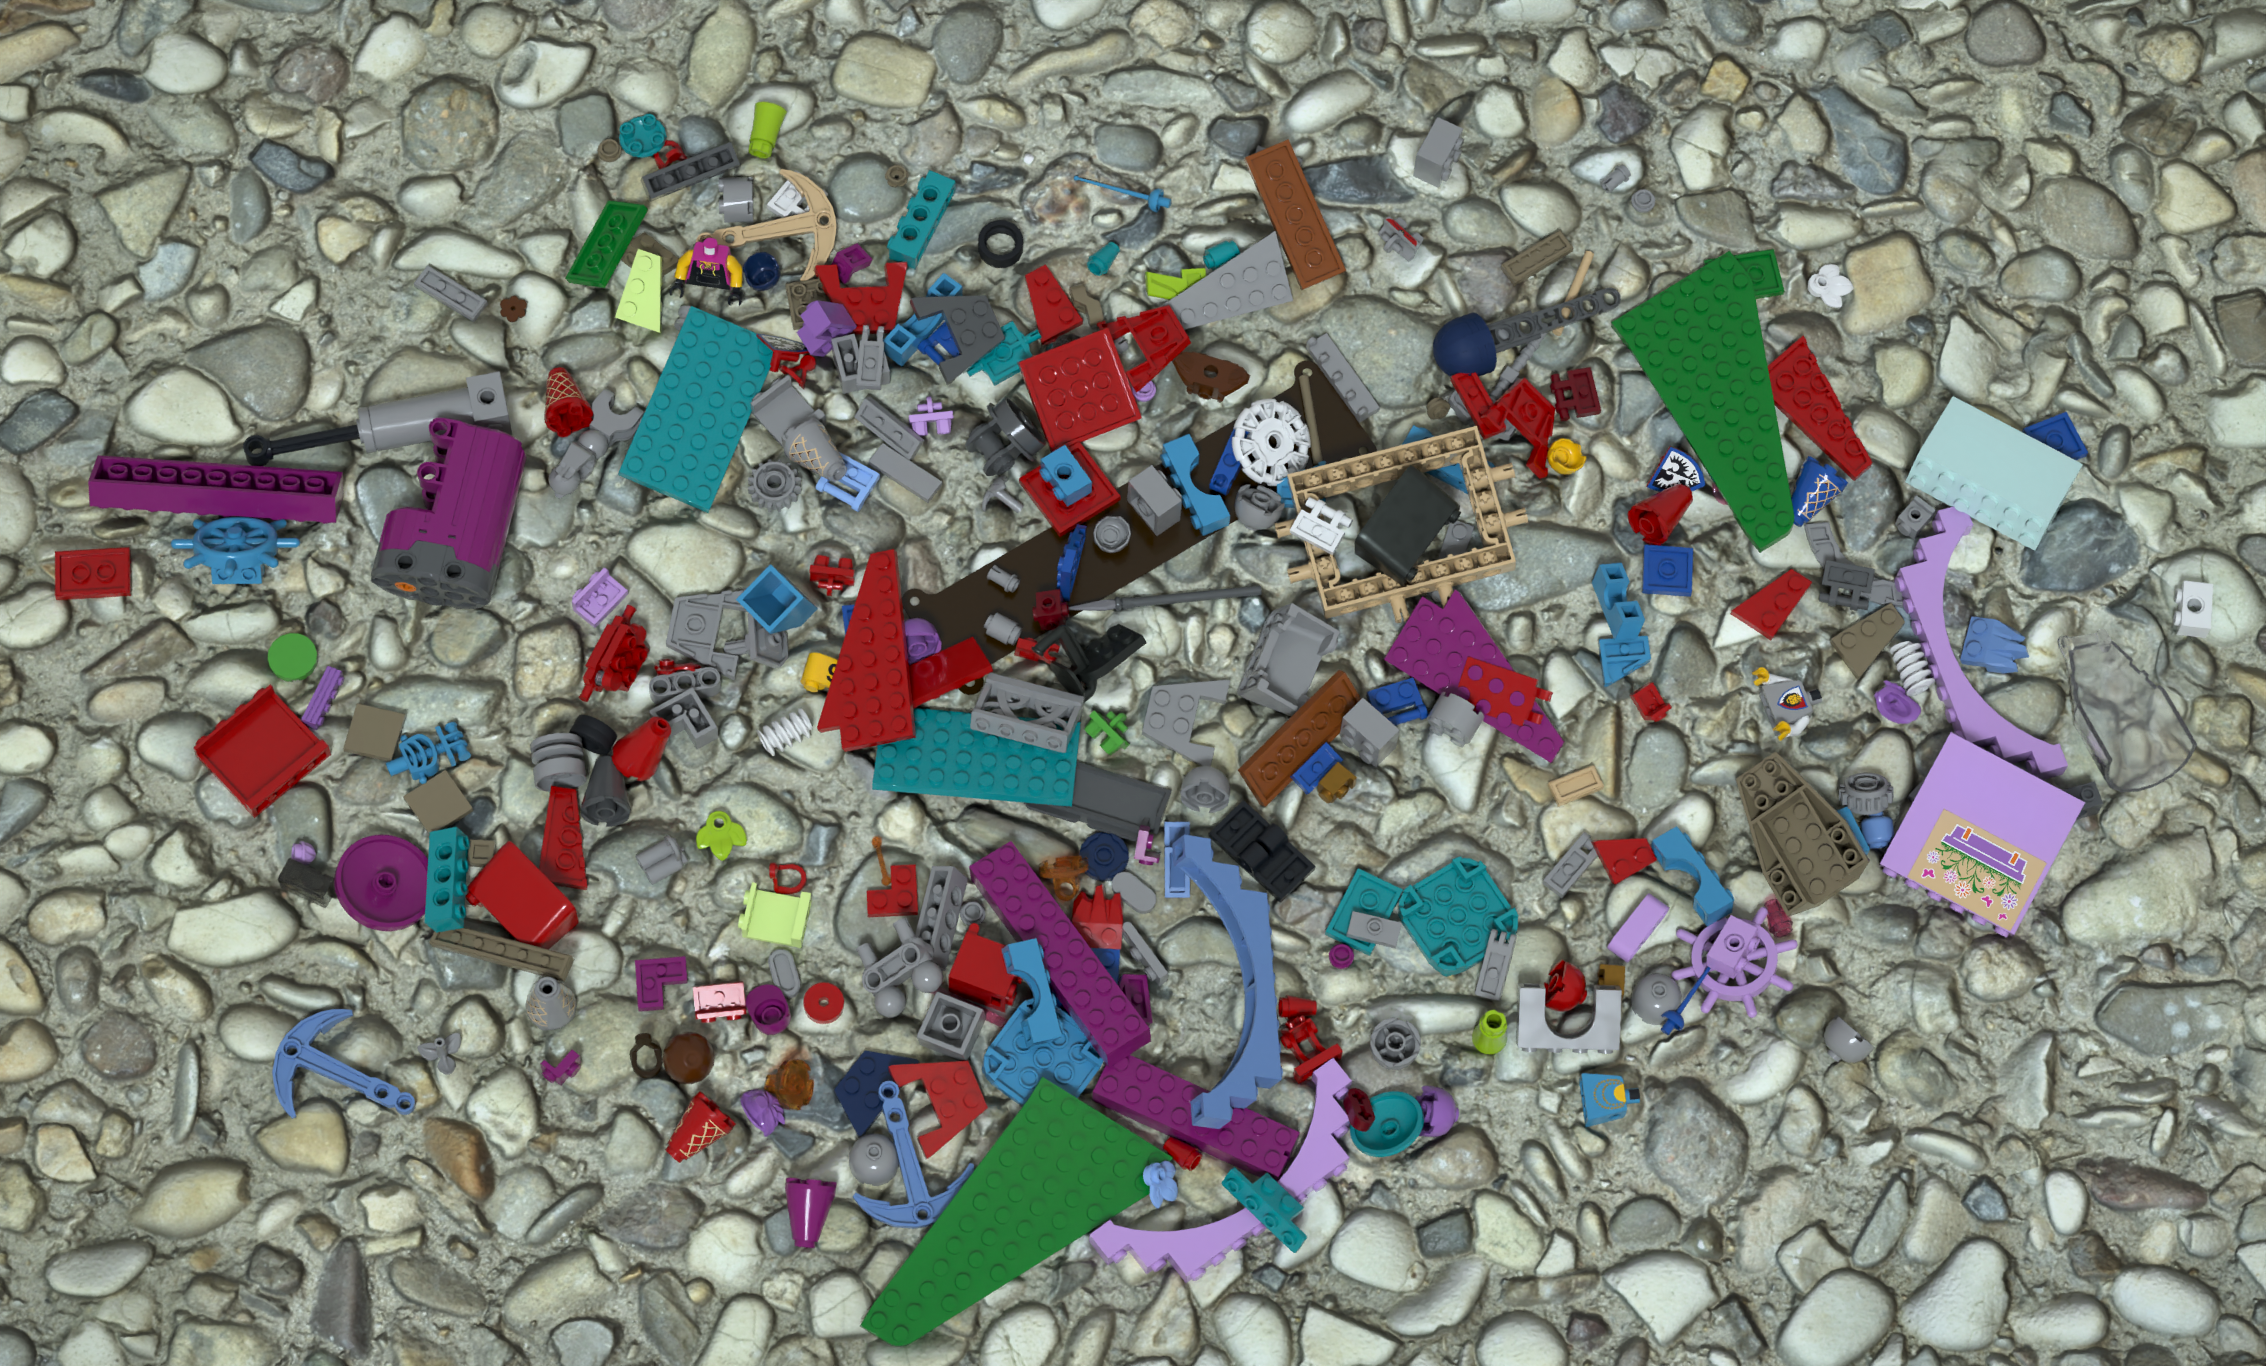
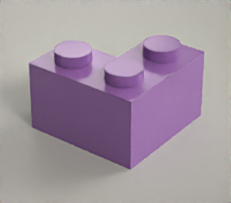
M816 300L811 302L806 307L807 310L800 315L804 323L803 327L797 331V334L810 355L824 357L832 350L831 339L849 335L857 326L843 304Z

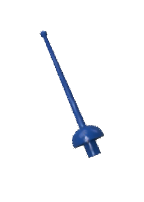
M1710 967L1706 968L1676 1011L1668 1010L1661 1015L1662 1018H1668L1667 1021L1664 1020L1665 1024L1661 1028L1664 1034L1669 1035L1673 1029L1679 1031L1683 1029L1684 1019L1680 1014L1711 969Z

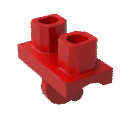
M817 555L814 565H810V581L818 582V588L827 589V596H832L833 590L842 591L843 585L854 586L855 573L852 559L840 558L838 568L829 567V557Z

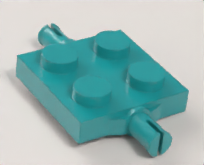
M1013 321L1002 326L1001 330L1005 336L1004 342L973 364L966 371L967 374L971 377L982 370L989 376L994 386L1021 372L1017 362L1033 356L1029 344L1042 338L1039 331L1036 329L1024 336L1017 329Z

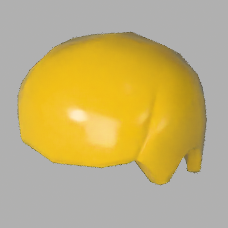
M1560 438L1553 442L1547 453L1549 465L1559 474L1570 475L1580 470L1586 461V456H1583L1581 453V445L1573 443L1570 439Z

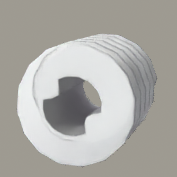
M1905 641L1894 645L1890 649V653L1894 655L1893 661L1897 664L1896 668L1900 672V679L1904 681V689L1908 690L1906 694L1911 697L1925 692L1935 680L1934 678L1926 679L1931 674V670L1922 669L1928 665V662L1925 660L1919 661L1924 656V652H1916L1921 647L1920 643L1913 644L1910 641Z
M799 708L798 716L791 712L789 713V720L785 716L781 717V725L777 721H773L771 723L772 729L767 725L763 726V734L756 730L765 750L772 756H775V747L783 752V743H786L791 748L793 747V738L799 743L802 742L801 734H804L808 739L811 738L810 730L812 725L804 710Z

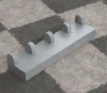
M1325 333L1317 339L1315 337L1310 338L1306 344L1307 351L1357 421L1360 423L1379 412V405L1328 334Z

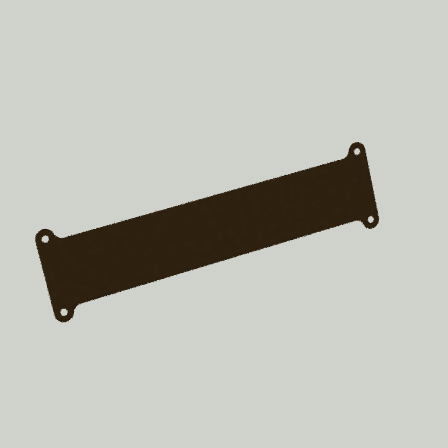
M1312 361L1298 363L1294 369L1295 382L1293 386L1272 399L1279 403L1284 401L1294 407L1300 413V419L1303 424L1307 425L1299 377L1303 375L1302 372L1306 368L1312 371L1309 382L1323 461H1326V464H1330L1342 458L1361 456L1359 453L1361 447H1366L1368 454L1377 452L1373 441L1319 366ZM1275 412L1274 418L1276 419L1279 418L1277 412ZM1259 415L1255 416L1258 422L1262 420ZM1236 420L1195 443L1200 454L1199 464L1190 474L1191 481L1198 490L1205 494L1221 496L1230 514L1229 525L1238 520L1234 504L1240 487L1250 485L1249 489H1257L1259 485L1276 492V486H1268L1265 482L1259 484L1249 478L1241 469L1226 496L1209 489L1211 479L1231 436ZM1290 424V426L1292 427V429H1293V431H1294V430H1295V427L1293 426V424ZM1270 436L1269 445L1272 448L1276 447L1277 441L1275 437ZM1294 444L1293 452H1298L1299 446ZM1311 447L1308 448L1307 455L1309 459L1304 468L1305 470L1314 467ZM1250 453L1248 457L1250 461L1253 462L1255 458L1252 455V453ZM1162 463L1155 466L1154 468L1157 471L1163 472L1167 478L1168 485L1173 489L1174 486L1170 478L1172 474L1169 467L1165 468ZM1285 463L1284 466L1288 469V463ZM1267 467L1266 473H1270L1271 467ZM1128 483L1116 489L1121 496L1120 501L1081 524L1087 526L1086 538L1070 601L1065 602L1071 607L1100 601L1219 530L1202 536L1200 530H1196L1191 522L1190 516L1192 514L1189 508L1185 509L1182 504L1180 521L1156 536L1127 501ZM1106 516H1121L1130 526L1131 537L1129 543L1120 552H1104L1095 544L1093 536L1095 526ZM1050 527L937 594H926L920 589L906 591L902 596V606L910 619L922 618L934 625L941 639L940 651L974 637L990 664H993L1015 651L1017 642L1014 646L1009 643L1006 645L986 634L987 629L984 628V625L990 614L994 616L998 612L1017 622L1018 626L1022 628L1019 636L1021 639H1035L1049 631L1041 630L1039 622L1034 621L1033 607H1036V592L1056 590L1058 562L1060 556H1063L1065 544H1068L1070 532L1059 537L1055 530ZM994 565L1010 575H1017L1020 583L1013 593L1004 591V587L987 579L988 572ZM917 597L920 602L918 605L913 606L910 603V599ZM1069 610V617H1066V620L1083 610ZM983 677L975 679V684L972 687H968L965 684L958 689L966 695H974L982 689L984 684Z

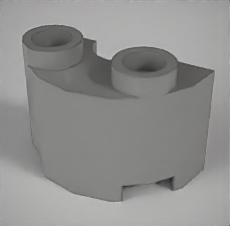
M753 177L719 178V192H723V199H719V214H724V223L753 222Z

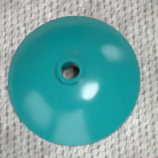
M1390 1091L1369 1099L1375 1120L1368 1131L1362 1132L1350 1125L1351 1139L1359 1151L1372 1157H1387L1405 1150L1417 1139L1423 1128L1424 1113L1419 1102L1413 1096L1404 1092Z

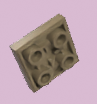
M820 279L785 284L793 330H799L803 327L804 321L800 315L807 310L806 307L811 302L816 300L831 302L828 295H825L822 289L823 285Z
M357 703L344 744V752L388 762L393 760L406 715Z
M446 770L403 796L405 802L429 836L431 831L446 829L473 812L472 806Z

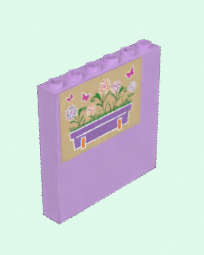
M1950 732L1879 866L1883 867V873L1892 878H1896L1898 875L1906 879L1904 884L1915 890L1921 887L1928 891L1927 896L1933 900L1940 902L1943 899L1949 902V908L1960 914L1963 911L1972 914L1971 919L1983 926H1985L1986 922L1995 927L1994 932L2006 938L2008 935L2014 936L2085 802Z

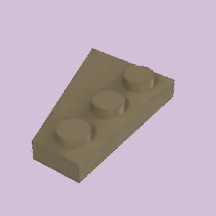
M1890 603L1831 638L1830 643L1855 678L1859 680L1867 668L1877 659L1882 650L1901 630L1905 621L1893 604Z

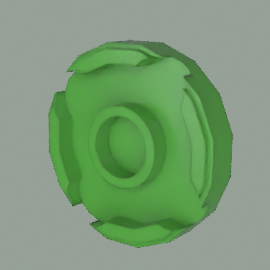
M289 633L282 635L272 643L268 650V662L271 671L277 678L284 681L303 680L312 674L317 666L318 654L315 645L308 637L302 634Z

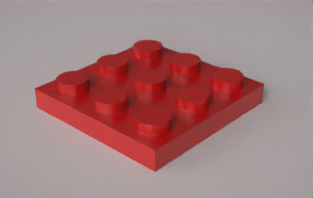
M1080 441L1068 449L1092 481V492L1067 507L1063 500L1059 501L1056 498L1051 483L1049 481L1045 482L1039 472L1041 465L1019 478L1020 485L1059 537L1076 528L1077 524H1083L1121 500L1120 494ZM1060 475L1059 478L1068 479L1069 476Z

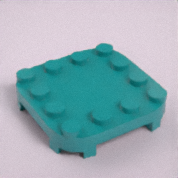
M1461 856L1452 859L1450 864L1415 885L1411 886L1410 884L1403 890L1397 908L1402 925L1428 963L1445 977L1465 972L1484 960L1492 929L1498 930L1497 941H1499L1502 931L1507 932L1506 943H1509L1511 934L1516 935L1518 929V913L1515 907L1512 909L1486 871L1487 866L1481 861L1478 862L1471 858H1462Z

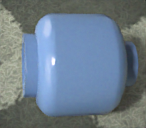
M1883 812L1868 815L1869 818L1861 821V832L1869 848L1889 847V843L1894 838L1893 820L1890 817L1884 816Z

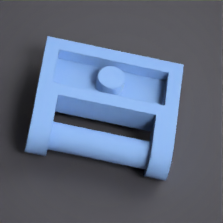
M840 453L847 467V472L839 482L859 492L857 497L830 484V480L822 476L815 489L822 493L824 491L849 504L851 509L859 512L866 498L880 479V474Z

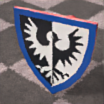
M756 334L773 351L769 371L778 372L781 360L798 362L799 354L809 353L803 343L777 336Z
M1672 446L1660 458V463L1646 486L1658 492L1676 484L1685 485L1691 491L1704 487V476L1697 462L1687 453Z

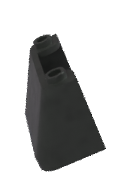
M1410 465L1358 534L1354 543L1355 554L1404 586L1407 580L1411 582L1417 575V561L1442 527L1449 523L1454 524L1461 514V511H1459L1460 505L1421 471Z

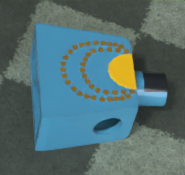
M1582 1073L1580 1076L1579 1086L1585 1127L1621 1119L1626 1115L1627 1104L1640 1103L1639 1089H1624L1622 1076Z

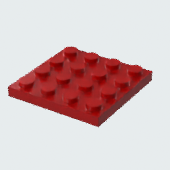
M1108 327L1017 362L1051 453L1064 445L1068 448L1079 441H1086L1142 419Z

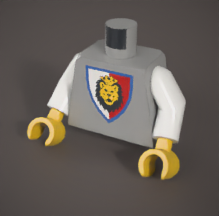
M1763 667L1753 671L1752 675L1758 677L1754 681V685L1759 686L1763 684L1759 697L1775 736L1780 735L1778 737L1780 741L1785 737L1799 736L1809 724L1813 713L1812 705L1822 702L1820 691L1814 689L1806 692L1801 681H1794L1790 678L1770 674Z

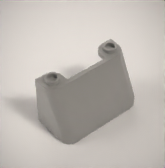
M1293 603L1272 611L1264 623L1239 684L1237 694L1248 701L1293 716L1310 699L1307 696V692L1322 656L1329 652L1332 653L1336 649L1340 631Z

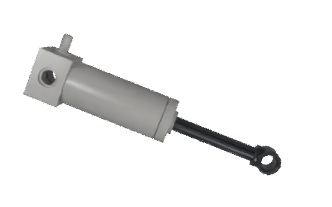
M500 371L467 377L468 387L358 408L359 419L356 420L357 425L270 441V438L253 435L245 440L243 444L244 453L251 466H265L269 460L274 459L273 455L360 439L361 444H365L368 454L377 452V450L383 451L432 441L429 433V424L435 418L458 420L512 435ZM439 430L435 434L443 435L446 431ZM255 449H262L258 454L252 453Z

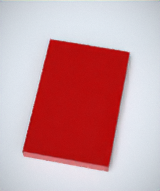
M130 547L55 551L56 600L131 596Z

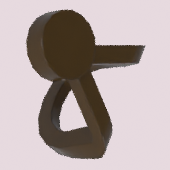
M638 1034L635 1036L636 1045L630 1050L629 1054L633 1071L638 1076L651 1078L656 1076L662 1069V1049L659 1045L652 1042L651 1034ZM644 1045L654 1049L657 1059L656 1067L648 1072L640 1070L637 1066V1051Z

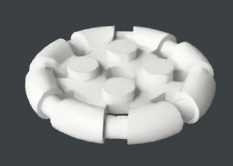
M1268 398L1253 402L1249 409L1245 408L1240 413L1233 427L1235 429V437H1232V448L1235 459L1240 461L1243 466L1241 470L1259 484L1265 482L1268 486H1277V484L1284 481L1281 479L1287 477V474L1303 470L1309 459L1307 454L1308 448L1311 447V439L1308 427L1300 419V413L1284 401L1279 403L1275 399ZM1275 412L1279 415L1278 419L1274 418ZM1259 415L1262 420L1258 422L1255 416ZM1290 424H1293V426L1295 427V430H1294V431H1293L1292 427L1290 426ZM1245 431L1250 432L1247 435V439L1244 438ZM1270 436L1275 437L1277 441L1275 448L1269 445ZM1294 444L1299 446L1298 452H1293ZM1250 453H1252V455L1255 458L1253 462H1251L1248 457ZM1285 463H1288V469L1284 466ZM1267 467H1271L1270 473H1266Z

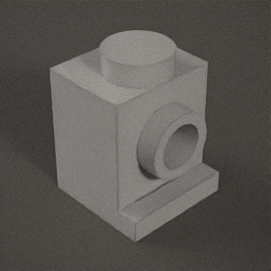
M1916 495L1913 501L1898 516L1895 525L1903 535L1910 536L1914 540L1932 520L1936 510Z

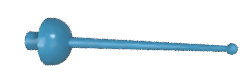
M1074 176L1076 181L1080 180L1148 200V206L1153 212H1158L1161 206L1166 208L1171 206L1172 199L1163 197V189H1155L1150 195Z

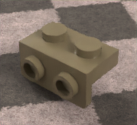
M645 232L631 240L621 258L622 262L632 268L638 249L661 256L662 279L664 275L676 269L679 260L671 251L667 250Z

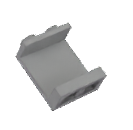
M789 375L783 379L778 378L767 391L758 393L751 402V413L783 448L787 440L785 435L791 427H798L811 417H815L824 426L826 425L825 414L820 409L816 411L812 409L792 387Z

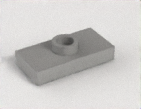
M1353 911L1347 937L1396 949L1402 923Z

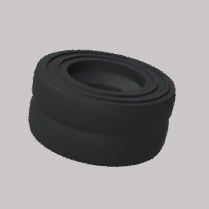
M579 715L569 732L581 737L583 748L599 755H607L617 739V734L611 727L588 715Z

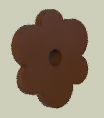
M516 296L510 297V300L503 299L500 303L502 308L500 314L502 317H507L509 322H516L518 318L525 316L524 310L527 308V303L525 300H518Z

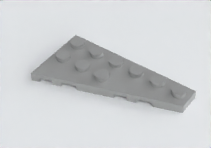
M1276 231L1271 232L1265 238L1253 244L1159 307L1170 305L1185 330L1293 301Z

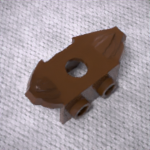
M1193 351L1192 353L1182 352L1172 361L1180 378L1187 386L1188 394L1194 393L1206 400L1212 398L1219 403L1224 400L1225 396L1246 385L1250 378L1247 371L1243 367L1238 366V364ZM1204 370L1216 373L1217 376L1208 378L1204 375Z

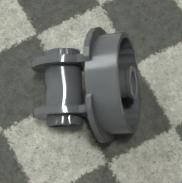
M1004 397L996 405L989 403L987 409L993 420L988 424L984 423L976 427L970 433L965 443V448L968 452L979 451L981 455H984L986 464L983 467V472L987 476L1003 474L1013 467L1016 458L1021 453L1034 462L1037 459L1036 453L1046 445L1045 440L1034 424L1008 397ZM1002 430L1012 442L1007 447L998 438Z

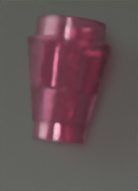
M1778 899L1767 901L1764 906L1768 910L1769 932L1776 938L1787 936L1793 931L1792 920L1786 915Z

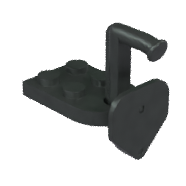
M1118 624L1109 628L1105 635L1091 642L1088 648L1083 651L1071 629L1066 625H1060L1031 649L1043 657V653L1059 640L1072 665L1068 668L1053 661L1050 663V667L1061 685L1069 693L1083 696V703H1085L1094 695L1097 679L1108 674L1147 642L1143 635ZM1080 682H1085L1087 687L1084 689Z

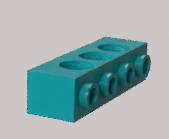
M929 170L926 178L922 177L917 187L919 191L916 197H911L907 206L908 212L906 216H901L898 222L897 229L899 230L896 236L892 235L887 244L889 259L896 262H907V266L915 270L956 192L955 180ZM928 197L935 198L934 201H927L925 199ZM924 217L925 220L918 221L915 218ZM908 236L915 237V239L911 241L906 240L905 238Z
M458 827L431 831L429 836L425 924L436 933L464 928V918L466 917L465 895L468 891L466 873L469 870L467 854L470 848V841L468 836Z

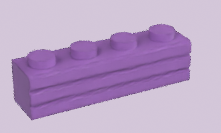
M327 666L301 719L306 726L315 730L322 726L325 719L324 715L326 712H329L331 708L330 703L332 699L336 698L337 689L344 682L342 671Z

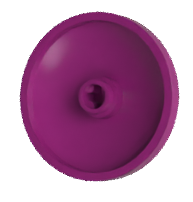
M373 835L362 838L344 852L336 867L334 887L337 898L347 914L363 926L379 931H397L408 928L425 915L428 859L415 845L396 836Z

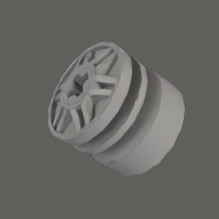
M555 733L541 736L531 742L532 763L535 764L533 768L534 783L537 789L550 792L551 786L575 789L587 781L585 763L581 760L584 754L580 736L571 733Z

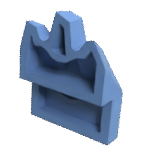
M1971 616L1960 661L1964 665L1986 667L1988 672L2012 673L2018 672V666L2013 661L2019 658H2028L2029 653L2026 646L2019 644L2025 640V637L2017 630L1996 619Z

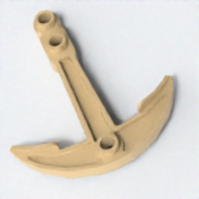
M781 169L779 174L795 187L802 198H806L810 209L809 212L746 227L735 226L719 229L713 234L704 232L696 239V242H703L707 238H714L717 240L718 245H725L731 249L742 247L746 243L814 233L815 249H812L809 263L800 281H806L815 276L814 268L816 265H826L834 249L837 232L836 217L824 191L812 180L800 173ZM826 217L829 219V222L826 225H822L820 223L821 218ZM730 235L735 238L732 243L725 241L726 237Z

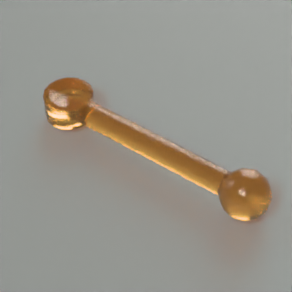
M875 837L872 839V846L876 848L883 878L881 883L884 886H888L891 883V879L887 876L882 856V841L880 838Z

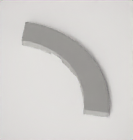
M1829 522L1805 524L1804 529L1810 548L1824 570L1826 560L1855 565L1848 561L1841 553V549L1832 534ZM1874 578L1871 594L1861 592L1860 598L1885 606L1892 603L1894 607L1904 608L1902 593L1897 591L1893 581Z

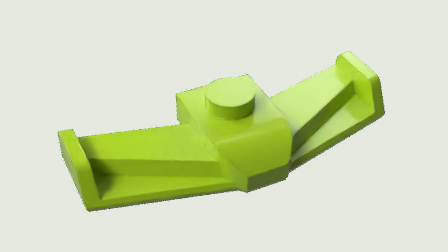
M1205 268L1180 269L1181 278L1145 272L1147 295L1170 300L1204 278L1206 270Z

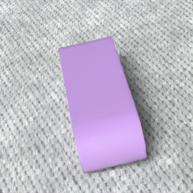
M1648 893L1613 937L1607 949L1628 963L1659 925L1670 907Z

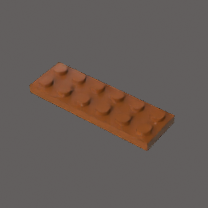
M1289 139L1245 157L1244 161L1301 291L1344 273L1346 269Z
M1338 670L1238 769L1260 805L1266 807L1292 781L1290 776L1323 743L1327 742L1329 744L1340 733L1343 717L1361 700L1345 672Z

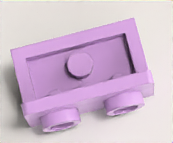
M604 567L600 572L597 571L591 576L589 584L584 589L580 588L573 595V611L596 628L628 595V590L609 575V570Z

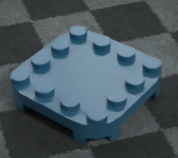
M1034 998L1025 1000L1019 1005L988 1047L983 1057V1074L994 1087L1021 1107L1027 1102L1042 1077L1074 1097L1079 1098L1100 1069L1103 1059L1073 1018L1057 1006L1055 1008L1057 1018H1060L1063 1025L1062 1037L1053 1042L1026 1047L1020 1023L1031 1013Z

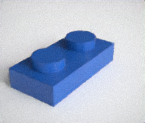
M1325 742L1290 777L1307 795L1318 786L1320 780L1337 762L1341 763L1343 759Z

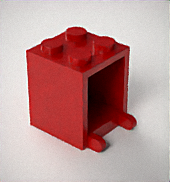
M972 923L966 932L948 976L949 993L1006 1013L1008 1005L1012 1007L1016 1000L1017 983L1022 984L1023 979L1016 975L1007 974L1001 950L1006 945L978 936L979 925Z

